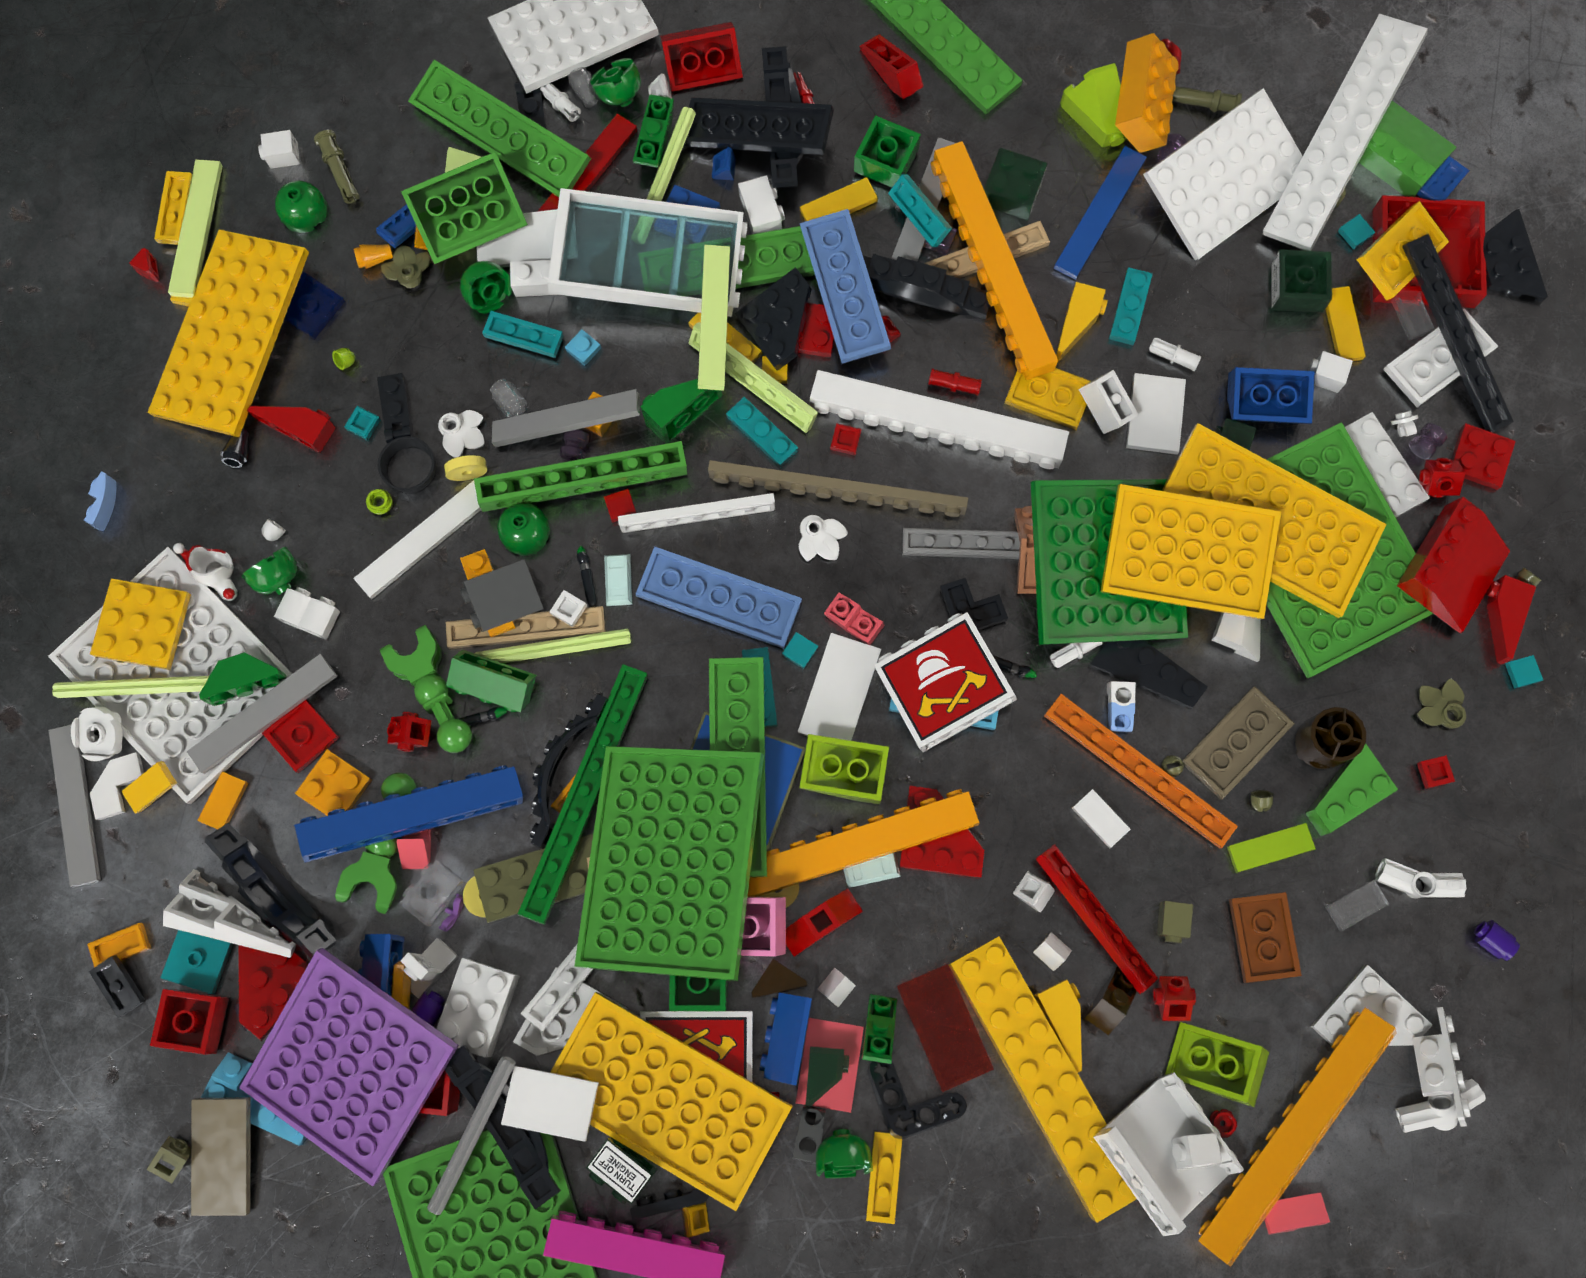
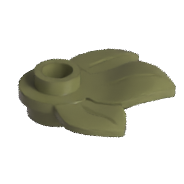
M400 246L393 254V261L382 264L381 270L388 280H398L404 287L414 288L420 284L422 272L429 267L430 256L428 252H421L416 255L411 247Z
M1448 679L1441 690L1431 686H1421L1419 688V699L1424 708L1417 713V716L1422 722L1429 726L1442 724L1450 729L1463 725L1466 720V712L1462 707L1464 693L1453 679ZM1448 711L1454 714V720L1448 718Z

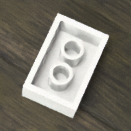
M462 958L436 1029L458 1044V1049L466 1045L473 1054L485 1058L492 1057L520 976L471 959Z

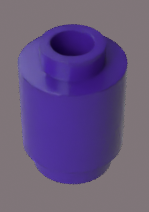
M1493 920L1481 922L1474 931L1476 935L1475 942L1497 959L1510 960L1520 947L1516 937Z
M433 990L429 994L423 992L411 1011L431 1026H434L442 1015L445 998Z

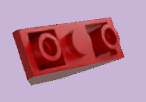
M847 888L786 928V945L795 957L862 913L863 910Z

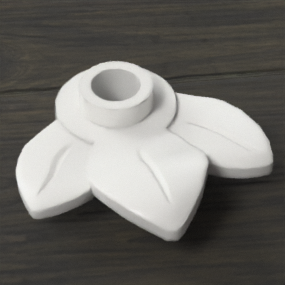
M466 410L460 414L447 413L441 417L438 428L443 435V447L449 455L457 458L462 455L464 448L478 449L484 446V437L477 428L484 419L481 414L476 411ZM451 423H455L456 427L452 430H449L448 426Z
M817 515L805 517L800 523V533L802 535L799 542L800 554L806 561H810L816 554L827 560H837L839 555L837 540L848 534L846 528L835 519L823 520ZM811 523L817 525L816 533L810 531L809 525Z

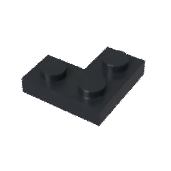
M966 578L940 586L950 617L958 613L963 615L968 612L977 630L1008 620L1000 594L974 602Z

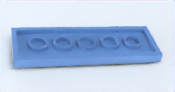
M842 210L800 223L841 363L890 350L891 345L849 210Z
M655 546L636 591V597L783 649L802 603V598Z

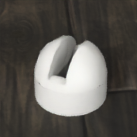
M269 518L261 529L262 535L269 541L278 540L286 531L282 526Z

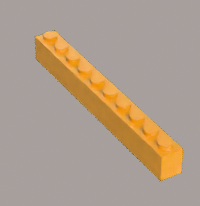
M963 141L935 150L933 161L931 162L932 172L934 176H939L941 193L944 198H948L952 218L958 221L959 235L962 241L966 240L969 258L972 263H976L979 282L985 284L988 291L986 292L988 303L991 307L994 306L997 312V324L1006 333V344L1010 351L1013 350L1015 354V365L1018 372L1023 373L1027 381L1054 371L1058 363L1057 356Z
M962 789L954 790L946 794V799L936 801L935 797L920 802L921 807L910 810L909 806L894 810V816L884 819L883 814L867 819L869 824L858 827L857 823L850 824L841 828L842 833L832 835L831 831L815 836L817 841L806 844L805 840L790 844V849L780 852L779 848L767 851V877H750L748 897H757V895L761 896L978 826L979 820L969 791L963 793Z
M1366 1007L1361 1013L1358 1011L1354 1013L1348 1023L1351 1028L1345 1036L1340 1034L1331 1047L1334 1049L1333 1053L1328 1059L1323 1057L1315 1069L1318 1074L1313 1081L1307 1080L1299 1091L1300 1099L1295 1105L1291 1103L1282 1115L1285 1120L1280 1127L1274 1126L1265 1139L1268 1144L1263 1151L1258 1149L1249 1161V1164L1252 1166L1248 1172L1238 1175L1232 1185L1235 1190L1229 1198L1224 1196L1216 1206L1215 1210L1218 1213L1212 1222L1207 1220L1200 1228L1198 1234L1201 1237L1198 1242L1230 1267L1397 1034L1394 1026Z

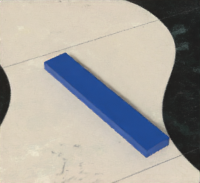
M1124 146L1054 266L1055 270L1074 280L1077 279L1145 163L1146 156Z

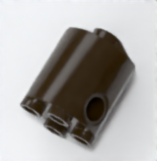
M1332 707L1325 709L1306 720L1299 727L1295 741L1296 754L1299 759L1316 769L1327 770L1354 759L1362 752L1366 743V729L1363 721L1354 712L1346 708Z

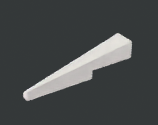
M1221 613L1211 641L1235 650L1234 653L1258 662L1260 660L1261 619Z
M195 869L180 883L179 893L163 910V926L289 958L293 955L296 947L293 941L288 943L280 937L277 929L274 927L268 928L261 922V917L234 897H227L221 893L214 882L208 883L201 878L200 872Z

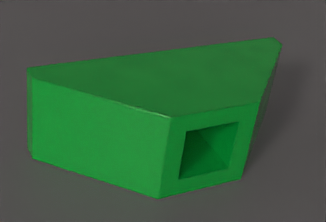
M649 95L633 163L657 168L660 165L671 138L674 99Z
M244 652L218 661L202 688L199 697L200 700L212 706L222 705L228 702V698L249 696L254 693L253 690L261 687L265 689L273 688L280 684L279 681L285 680L287 676L279 669Z
M870 994L863 1039L862 1060L891 1064L897 998Z

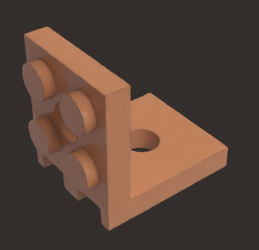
M1025 506L1023 508H1015L1014 514L1020 541L1017 592L1018 594H1036L1032 506Z

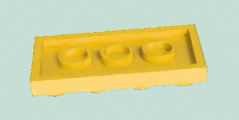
M1420 201L1413 204L1356 259L1386 300L1395 297L1415 277L1402 247L1403 245L1429 234L1438 253L1449 242Z

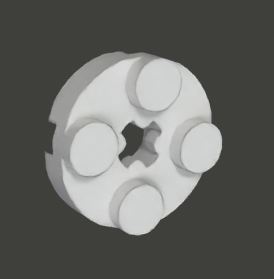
M104 707L86 708L80 712L79 718L73 720L71 725L72 743L75 748H80L84 753L82 756L85 759L100 761L121 752L123 733L121 717L117 712H111ZM94 730L99 731V739L98 736L94 735Z

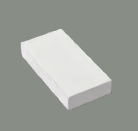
M1093 789L1072 807L1109 849L1131 830Z

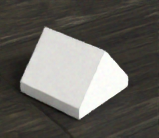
M661 73L648 86L649 95L672 98L669 82L666 76Z
M1052 932L1033 951L1052 971H1055L1066 961L1072 952Z
M834 968L817 990L839 1007L856 985Z

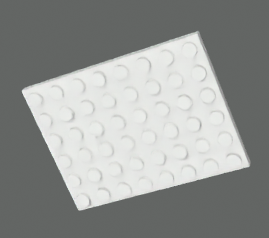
M169 547L163 550L130 582L186 591L191 594L171 670L90 655L103 606L48 656L72 682L210 676L218 661L244 652L284 672L287 678L293 674L208 586H204L194 579L186 567V563ZM261 687L253 690L254 693L249 696H234L228 698V702L217 706H212L200 700V692L90 696L87 698L95 707H104L120 715L123 737L151 766L157 762L164 761L177 782L172 789L187 804L191 805L219 778L222 772L228 770L263 734L262 732L205 774L200 772L186 751L273 688L265 689Z

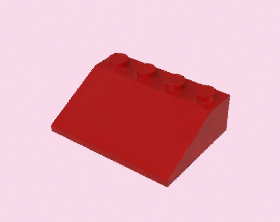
M1461 497L1444 506L1398 582L1397 587L1458 633H1462L1510 553V550L1486 514L1465 497Z

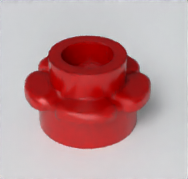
M1227 1109L1215 1110L1209 1117L1211 1124L1220 1132L1221 1138L1230 1137L1237 1128V1120L1234 1118L1233 1113ZM1222 1120L1225 1121L1224 1126L1220 1125V1122Z

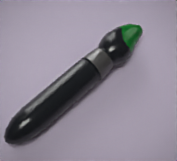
M580 546L577 550V561L580 564L585 597L588 605L594 607L596 605V594L589 565V556L584 547Z
M992 655L1002 670L1010 671L1024 678L1037 677L1036 672L1028 666H1020L1009 660Z
M494 707L488 711L458 719L466 722L468 726H472L488 720H496L506 714L507 710L503 707Z

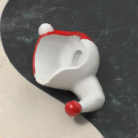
M182 543L174 545V552L183 557L186 567L197 582L214 588L222 599L226 601H233L237 597V589L230 578L234 569L233 559L227 552L204 548L201 545L192 546L190 550L185 549Z

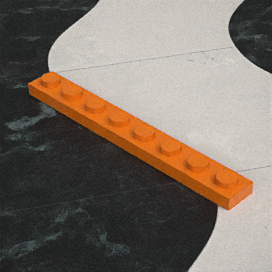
M1060 694L1044 715V717L1219 849L1223 848L1238 826L1063 694Z

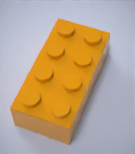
M1155 33L1127 42L1115 126L1139 153L1167 145V138L1170 133V115L1173 111V93L1176 90L1175 78L1176 71H1178V61L1176 57L1171 55L1164 42L1160 41Z

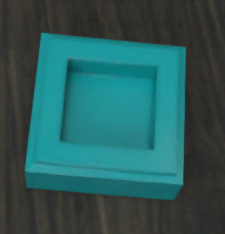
M1360 214L1338 230V233L1353 250L1376 233Z
M356 406L344 427L353 434L369 441L381 419L379 416Z
M796 632L782 652V656L805 669L817 651L818 645Z
M1534 655L1505 663L1514 689L1543 681Z

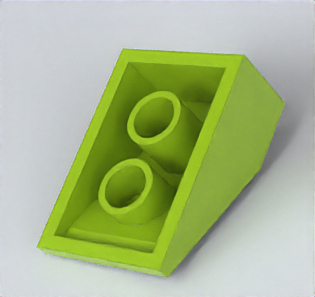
M808 734L799 788L853 801L880 805L889 747Z
M1180 1022L1165 1075L1175 1072L1184 1084L1255 1107L1269 1052L1262 1046Z

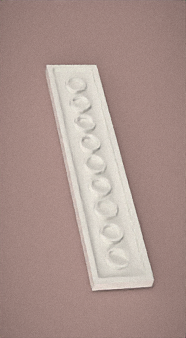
M1378 15L1263 230V235L1309 252L1312 251L1427 35L1428 28L1386 15Z

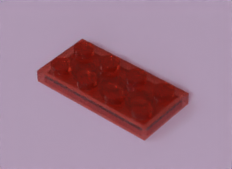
M948 964L896 986L942 1092L994 1070Z

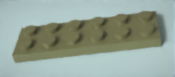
M593 834L581 837L554 903L585 894L588 875L587 858L591 854ZM545 848L473 870L487 923L518 915Z

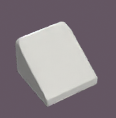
M1027 871L1013 894L1033 909L1041 912L1055 890L1048 882Z

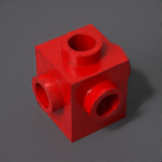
M1447 458L1426 460L1424 469L1419 474V483L1423 486L1426 493L1433 497L1441 498L1444 495L1460 496L1466 472L1456 460Z
M403 712L402 716L391 717V722L387 728V743L397 745V750L413 752L414 748L428 747L432 720L419 718V714L412 712Z
M1159 976L1158 988L1153 989L1154 1005L1159 1006L1162 1021H1191L1193 1005L1196 1003V992L1194 988H1190L1188 976Z

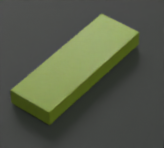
M1307 823L1227 846L1236 873L1316 849Z

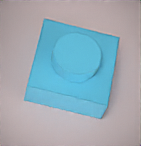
M582 329L565 346L566 351L584 366L602 349L601 344Z
M228 1052L212 1074V1080L238 1092L253 1063Z

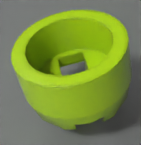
M340 348L332 353L333 361L340 370L349 368L355 361L354 353L348 348Z

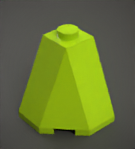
M1113 63L1091 69L1083 75L1085 80L1081 81L1076 87L1071 84L1064 89L1060 102L1061 107L1102 148L1110 145L1112 147L1121 145L1127 139L1115 126L1121 85L1116 64Z

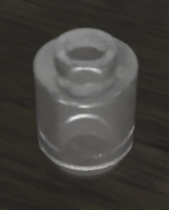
M501 379L490 388L491 397L506 417L519 416L525 411L527 401L512 382H508L507 379Z

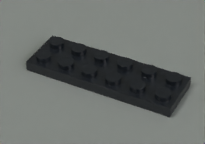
M691 97L689 107L696 112L684 146L722 149L730 147L738 150L824 155L834 109L832 105Z

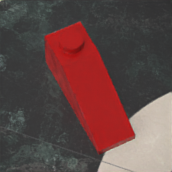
M880 34L859 46L861 52L887 86L902 99L913 95L916 91L923 88L917 61Z
M250 406L247 410L256 420L318 453H321L336 429L330 421L331 416L319 409L315 412L307 407Z
M1507 575L1493 581L1487 591V596H1490L1487 609L1497 663L1501 665L1512 660L1536 589L1534 585Z

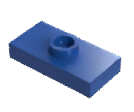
M1449 156L1417 195L1426 200H1445L1470 170Z
M406 204L376 228V232L393 248H396L415 233L416 223Z

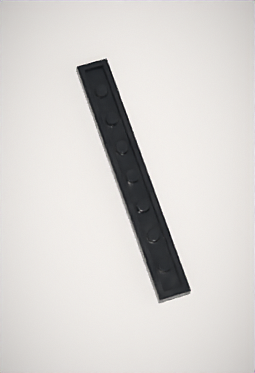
M1429 234L1403 245L1404 252L1485 430L1494 432L1513 423L1514 421Z

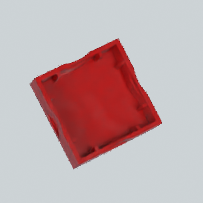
M1382 195L1372 210L1373 230L1376 232L1373 236V243L1413 204L1420 201L1449 241L1437 254L1462 308H1475L1487 296L1486 260L1483 252L1485 201L1454 199L1433 201L1419 197ZM1416 276L1395 297L1389 300L1384 298L1373 283V302L1428 305Z

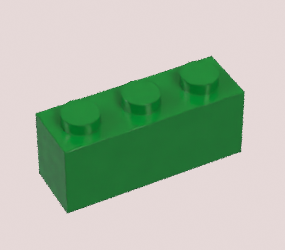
M462 649L451 660L446 687L454 689L456 693L462 695L469 694L477 697L484 703H494L503 706L508 711L521 713L530 703L536 675Z

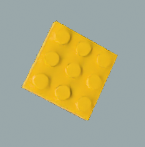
M111 578L90 655L171 670L191 594L186 591Z

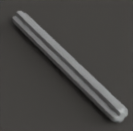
M503 1056L499 1060L427 1206L429 1212L435 1215H440L443 1212L515 1066L513 1059Z

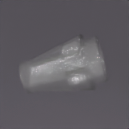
M585 67L573 70L568 76L570 86L582 100L585 107L595 105L598 99L590 83L592 78L591 72L587 71Z

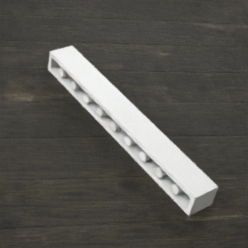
M817 370L810 395V406L822 414L831 412L838 414L839 417L846 420L855 418L863 420L864 423L871 426L880 424L888 426L890 430L895 432H903V430L912 432L919 438L932 437L944 444H961L968 450L976 451L981 449L989 451V454L1002 457L1005 455L1013 457L1014 460L1021 463H1028L1029 461L1038 463L1039 466L1045 469H1059L1069 431Z

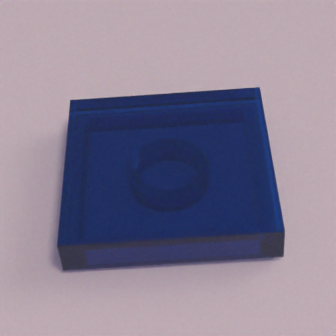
M303 272L299 278L284 320L315 340L344 304L345 300Z

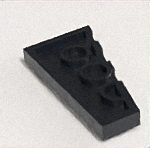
M1144 640L1106 642L1088 666L1095 670L1099 669L1119 680L1136 682V687L1149 690L1158 694L1159 697L1190 710L1208 688V686Z

